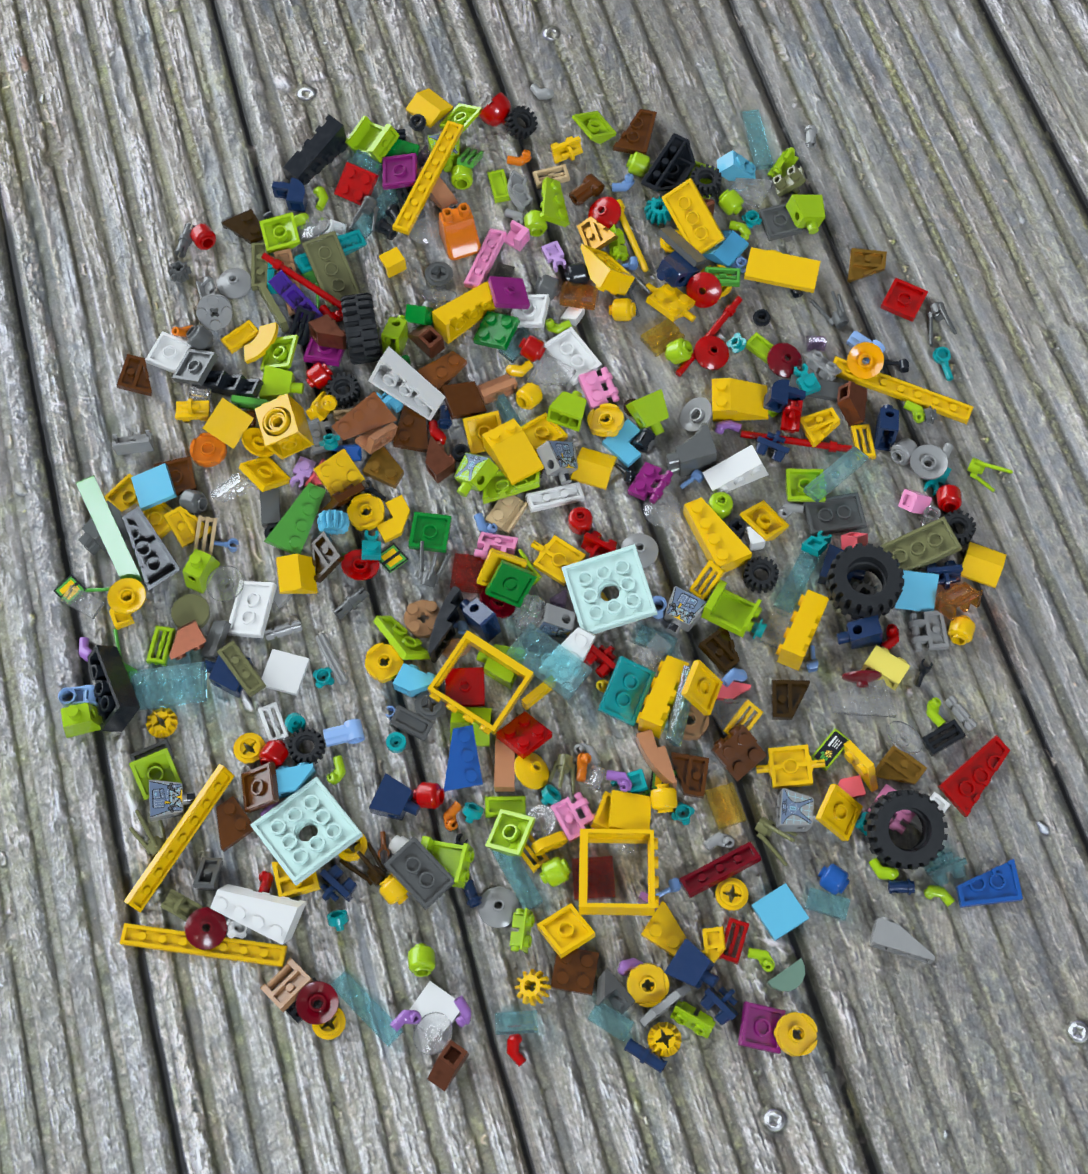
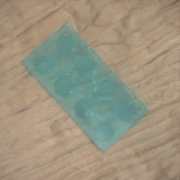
M531 622L506 652L509 657L533 671L534 676L567 701L570 700L593 671L591 667Z
M204 661L129 671V679L140 704L139 710L207 701V667Z

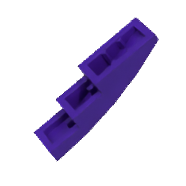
M282 270L268 281L295 313L297 306L301 305L303 308L310 309L309 311L316 312L314 319L323 316L311 300L302 293L295 283L293 284Z

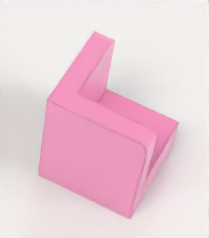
M512 220L510 222L511 230L507 234L504 243L521 251L530 240V231L525 226Z
M904 489L898 507L912 513L926 515L932 497L918 491Z

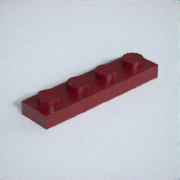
M750 841L679 878V882L688 897L692 898L760 862L761 856Z

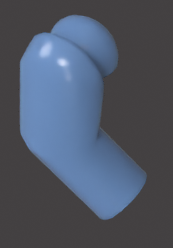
M626 174L625 180L622 183H612V192L628 191L634 185V176Z
M483 513L474 515L479 532L496 534L498 527L495 523H486Z
M732 668L721 679L722 684L728 687L734 680L742 683L747 679V673L743 669Z

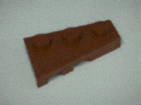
M640 109L630 122L628 129L622 133L619 141L614 144L613 151L629 154L639 152L647 155L657 112Z
M403 405L393 446L395 448L427 453L428 434L426 418L408 406Z

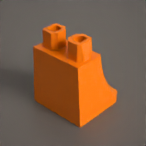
M464 202L459 204L458 208L451 209L448 207L442 209V212L439 213V235L448 258L455 261L478 254L481 244L469 205Z

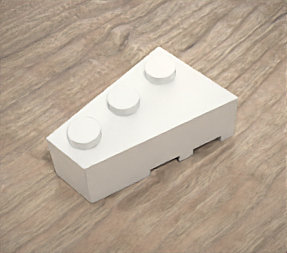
M752 445L702 472L713 493H727L769 475Z

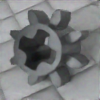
M178 260L170 264L172 269L168 270L174 282L177 280L183 283L189 280L188 274H191L192 271L188 267L187 262L183 263Z

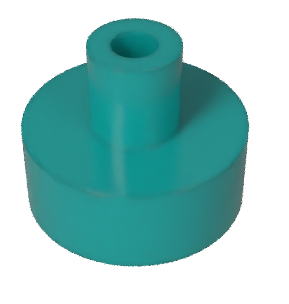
M291 713L286 717L284 725L290 733L293 734L295 731L298 733V729L302 728L304 730L306 720L299 713Z
M393 732L386 739L387 748L392 753H400L406 748V738L400 732Z
M548 784L541 790L543 797L541 803L545 806L548 803L553 805L562 799L560 792L553 785Z
M466 802L462 813L466 816L465 821L467 823H473V820L481 819L484 812L480 805L472 802Z
M336 910L327 915L328 925L336 927V931L344 930V924L349 921L347 911Z

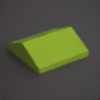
M459 103L439 124V127L443 129L449 120L464 125V132L480 115L483 108Z
M598 111L574 114L572 116V119L590 140L598 144L604 143L617 134Z
M293 212L259 221L267 253L293 249L301 244Z
M299 336L277 337L274 344H271L263 356L260 370L264 371L265 365L283 370L291 368Z
M786 469L785 492L787 501L825 502L823 469Z
M465 707L491 724L492 708ZM458 711L451 713L450 745L453 728L473 725L476 746L490 747V734L488 735L479 729L480 725L475 722L470 724L462 718L463 714Z
M168 748L129 763L144 800L149 799V780L182 783Z
M500 809L485 846L507 856L521 857L536 819L531 816Z

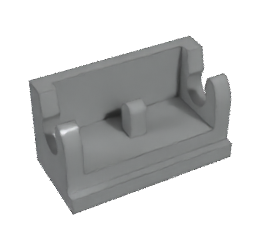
M145 430L146 434L124 437L112 434L114 438L112 447L117 456L154 451L153 434L151 431Z

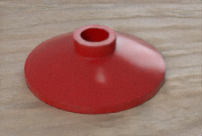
M612 197L599 198L591 205L588 218L592 217L610 229L620 219L621 206Z
M700 272L690 278L686 292L690 298L696 301L695 306L708 308L716 304L720 299L722 286L715 275L708 272ZM700 288H704L706 293L701 294Z
M708 335L697 341L694 347V356L698 364L703 368L717 370L727 363L729 349L722 339ZM711 348L715 349L716 353H713Z
M362 549L348 552L344 555L345 559L341 561V568L344 574L354 580H368L379 571V560H362Z

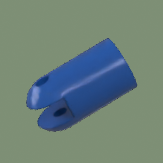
M357 444L338 445L336 449L329 450L341 451L345 449L353 462L362 461L361 447Z

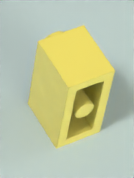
M876 645L861 670L881 672L882 677L878 681L896 690L909 670L910 665L903 658L890 654L888 649Z

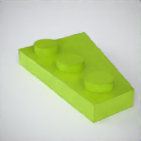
M546 177L542 181L541 195L543 201L540 204L542 212L539 215V219L567 227L570 222L560 181Z
M497 471L483 489V504L540 487V471L514 485H511L501 471Z
M376 616L373 622L403 660L430 659L428 651L421 646L423 642L418 638L410 637L407 634L408 630L392 616Z

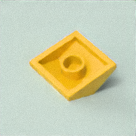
M430 88L417 92L406 107V111L411 115H423L428 128L434 126L453 109L451 104Z
M499 411L462 419L471 454L486 451L483 446L482 434L501 425Z
M582 447L577 456L578 469L572 473L571 480L606 490L617 457Z
M764 500L740 513V516L765 541H773L790 526Z
M969 542L962 562L963 571L961 572V577L996 588L1004 567L1006 554Z
M301 554L276 557L279 594L318 593L317 582L314 580L316 573L312 562L313 557Z

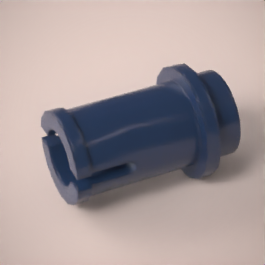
M445 405L440 406L438 425L441 429H449L452 425L451 416L448 408L445 411Z
M907 879V881L888 880L889 894L907 893V895H911V893H915V883L910 881V879Z
M468 880L463 891L467 898L466 904L470 908H474L482 903V897L478 895L474 881Z

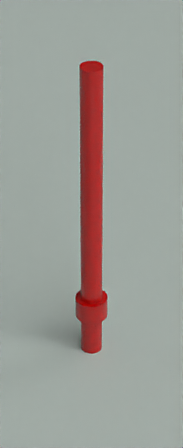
M265 252L263 253L261 258L271 264L272 268L277 271L282 270L286 275L342 310L341 301L285 266L283 261L278 258L275 259Z
M737 296L730 305L725 307L724 313L705 336H714L726 320L734 315L736 308L743 301L740 296ZM694 350L691 358L683 362L676 370L675 374L681 377L695 360Z
M741 430V438L757 440V437L760 436L770 441L773 440L766 437V433ZM781 436L786 438L784 444L812 447L808 439ZM821 441L816 447H812L826 449L828 452L834 453L836 451L851 453L852 451L851 445L838 444L836 441H830V443Z

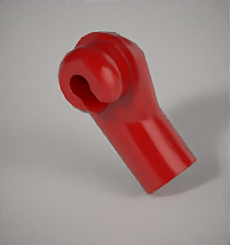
M431 420L429 422L431 438L433 437L436 442L440 441L444 445L447 439L445 433L438 428L437 421Z

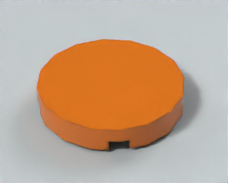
M208 432L194 438L190 445V455L193 461L202 467H214L220 464L227 454V445Z

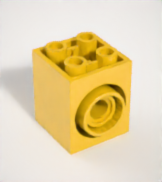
M288 394L280 395L277 399L263 403L255 408L265 446L282 460L314 445L303 407Z

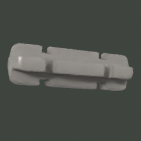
M300 620L292 621V624L286 623L275 626L274 629H265V638L272 640L276 636L279 638L292 634V631H302V624Z
M952 695L947 698L945 704L948 708L953 709L951 710L961 723H964L963 726L968 731L973 730L977 726L976 721L970 718L971 715L961 703H957L958 700L955 696Z

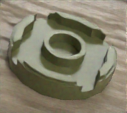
M186 594L174 603L171 609V617L178 628L196 620L201 629L208 623L210 607L203 597L196 594Z

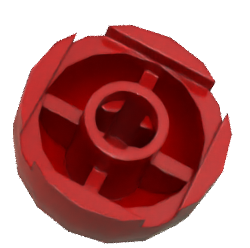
M502 92L498 93L492 99V102L485 106L479 118L485 124L492 127L499 126L500 124L505 125L506 115L512 108L509 99Z

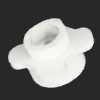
M230 918L226 921L228 925L227 936L229 938L239 937L244 939L246 937V926Z

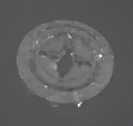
M537 805L528 812L527 816L536 819L530 832L531 835L543 838L550 835L552 830L556 829L555 822L557 819L555 818V812L545 805ZM539 816L541 818H546V820H544V826L538 825V823L540 822Z

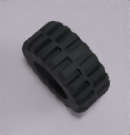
M366 292L343 296L341 298V306L351 363L357 365L378 362L381 358L372 294Z
M858 543L855 544L854 548L848 546L844 549V552L840 551L836 555L827 574L826 590L829 591L827 594L829 600H834L833 606L836 609L840 608L842 610L841 614L844 616L849 614L852 616L851 619L854 620L876 615L880 618L881 615H887L890 609L894 608L903 591L904 579L902 577L904 572L902 568H899L900 562L898 559L892 558L893 554L890 551L886 553L883 551V547L878 546L876 548L871 543H867L866 546ZM855 570L869 571L878 577L882 584V590L871 595L859 593L851 587L847 575Z
M915 790L891 791L877 798L878 801L872 803L869 807L871 809L870 813H866L867 825H864V831H867L865 841L870 844L871 847L869 849L872 854H876L879 861L899 869H918V867L929 865L930 861H935L939 857L937 853L942 852L945 847L942 845L943 840H947L948 834H944V828H948V824L943 822L942 817L945 814L943 810L937 808L939 804L935 800H930V796ZM900 810L914 812L922 825L921 838L910 849L897 847L889 836V822L892 816Z

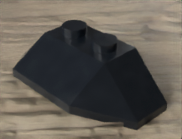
M673 133L641 181V185L654 191H671L685 182L696 165L689 139Z

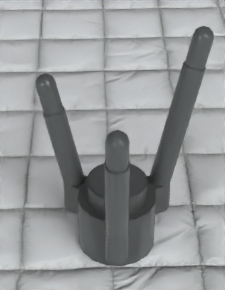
M370 196L364 197L361 207L355 214L346 233L351 232L362 212L367 215L373 213L372 232H375L377 213L379 211V207L376 206V199Z
M631 273L635 279L627 292L632 302H635L632 290L639 291L642 288L651 295L652 293L637 273ZM636 305V316L639 317L640 314Z
M831 291L837 308L832 313V318L813 299L810 300L814 307L828 320L830 326L835 325L836 328H842L849 323L840 294H837L836 297L835 292Z
M933 303L930 306L931 312L927 313L929 318L930 346L933 345V318L936 321L944 319L953 334H957L944 303Z
M424 541L420 542L418 579H421V585L434 588L435 584L439 582V578L451 557V553L447 554L436 575L434 569L438 552H435L430 570L425 569V573H423Z

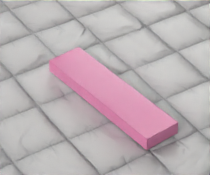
M490 228L464 281L465 287L473 289L486 281L507 236L505 231Z

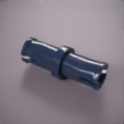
M632 1038L629 1039L624 1048V1051L638 1058L640 1063H646L660 1074L668 1062L651 1052V1048L648 1047L646 1049Z

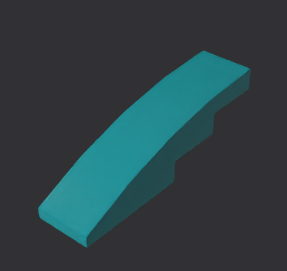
M359 229L337 236L345 256L367 245ZM306 253L295 256L294 261L301 274L312 271Z

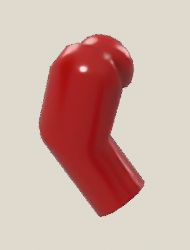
M325 304L320 306L319 311L323 316L328 314L336 322L343 320L342 310L331 312Z
M889 624L886 627L887 640L881 643L880 647L890 650L899 642V629L895 624Z
M262 871L259 874V881L262 883L258 892L269 893L273 882V875L271 872Z
M514 1033L507 1039V1054L520 1067L527 1059L519 1051L522 1036Z

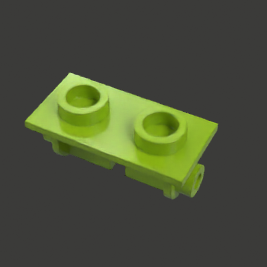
M790 147L783 151L767 175L772 178L778 174L783 178L787 176L788 168L795 165L799 157L795 156V149Z
M613 224L610 231L616 234L618 239L609 244V254L616 261L618 259L626 261L629 254L627 247L624 245V233L620 228L616 229L615 224Z
M517 908L516 912L513 913L512 928H519V932L511 931L509 944L511 951L519 952L520 948L521 951L528 954V948L532 945L530 932L531 927L534 926L535 917L528 908H525V912L524 909Z
M678 1001L670 1018L674 1019L678 1024L693 1030L697 1035L708 1039L716 1023L713 1017L702 1011L699 1012L698 1016L693 1015L696 1010L695 1007L685 1001Z

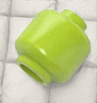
M639 152L630 154L626 164L628 172L638 177H644L652 166L650 164V157Z
M458 164L451 170V183L456 189L465 190L471 187L473 183L472 168Z
M727 189L719 196L718 205L726 215H732L733 213L737 215L743 210L744 199L736 190Z
M531 210L524 216V225L529 229L530 235L533 237H539L547 230V221L539 219V215L542 212L539 210Z
M679 338L667 344L665 356L668 361L678 365L691 358L693 347L688 340Z
M716 492L710 497L708 505L721 519H725L732 512L733 500L725 492Z
M557 856L543 863L541 866L542 872L539 874L544 884L548 883L550 886L556 887L568 881L570 878L569 874L572 871L566 859H561Z
M424 943L416 944L408 951V968L418 977L430 975L436 966L435 951Z

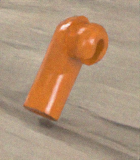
M523 150L522 155L519 157L508 155L507 164L523 166L531 160V152Z
M193 325L173 327L172 334L174 336L186 337V333Z
M582 752L577 756L576 781H586L587 765L591 762V755L589 753Z
M457 801L443 814L444 826L449 831H453L458 827L456 814L463 807Z

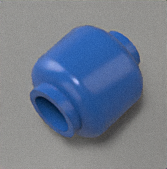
M831 864L828 868L824 866L818 874V877L821 878L819 885L832 895L842 894L850 882L848 872L836 864Z

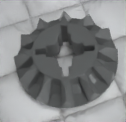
M435 262L427 267L425 278L431 286L435 285L439 288L442 285L446 286L448 282L451 283L453 270L450 265L444 262ZM439 270H440L442 275H441V277L438 279V278H437V275H438Z
M428 690L423 691L415 700V711L419 716L427 720H436L446 710L445 703L441 700L439 703L429 697L430 693ZM428 699H430L432 704H436L433 706V712L429 708H425L428 705Z

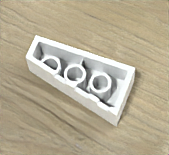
M390 347L384 352L368 382L431 421L445 399V396Z
M227 884L217 890L210 908L283 945L292 939L307 901H296L289 897H278L270 895V893H260L252 889Z

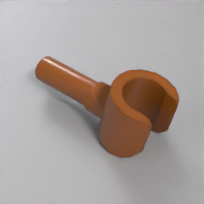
M381 831V848L378 850V857L381 859V852L386 850L389 858L391 853L387 849L385 831Z

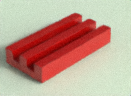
M729 917L725 930V943H727L732 923L736 924L728 954L722 953L718 959H724L727 962H733L738 965L749 923ZM743 926L744 929L736 957L734 958L731 957L739 928Z

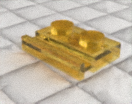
M668 318L640 335L641 341L654 353L655 357L665 352L666 346L670 342L679 338L685 339V335Z
M733 782L705 790V796L718 830L746 822L747 819Z

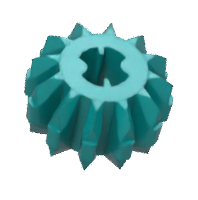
M661 196L658 199L652 197L651 201H647L644 213L646 220H650L651 225L653 223H657L658 226L660 223L666 225L667 221H671L672 216Z

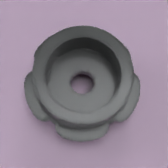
M929 406V408L924 409L926 423L932 422L934 424V420H937L936 409H932Z

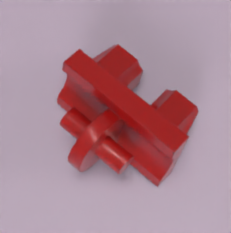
M788 399V404L783 409L780 430H784L785 433L799 432L803 400L793 401Z
M595 530L591 533L586 532L583 537L584 540L581 548L590 553L589 558L616 550V541L608 539L607 542L601 540L602 535Z
M592 644L583 663L589 667L595 661L599 663L600 666L595 672L602 679L609 674L612 675L616 666L613 661L617 658L613 654L615 648L612 645L608 648L601 645L598 649Z

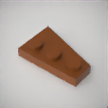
M451 351L416 371L440 391L441 386L447 385L467 365V360Z
M373 391L331 427L344 441L397 421V418Z

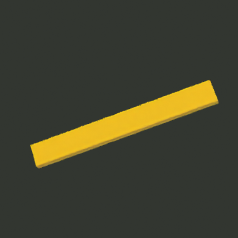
M447 121L392 226L394 231L406 235L410 234L464 130V125Z
M837 356L833 360V363L842 370L836 377L852 381L904 402L909 400L922 406L923 409L931 406L932 409H936V413L966 425L974 408L971 405L881 372L872 378L861 379L850 372L847 360Z
M219 764L124 900L126 904L141 913L235 775L223 765Z
M124 923L119 943L125 946L282 968L284 967L288 948L286 945L225 937L217 947L202 950L189 943L185 931Z

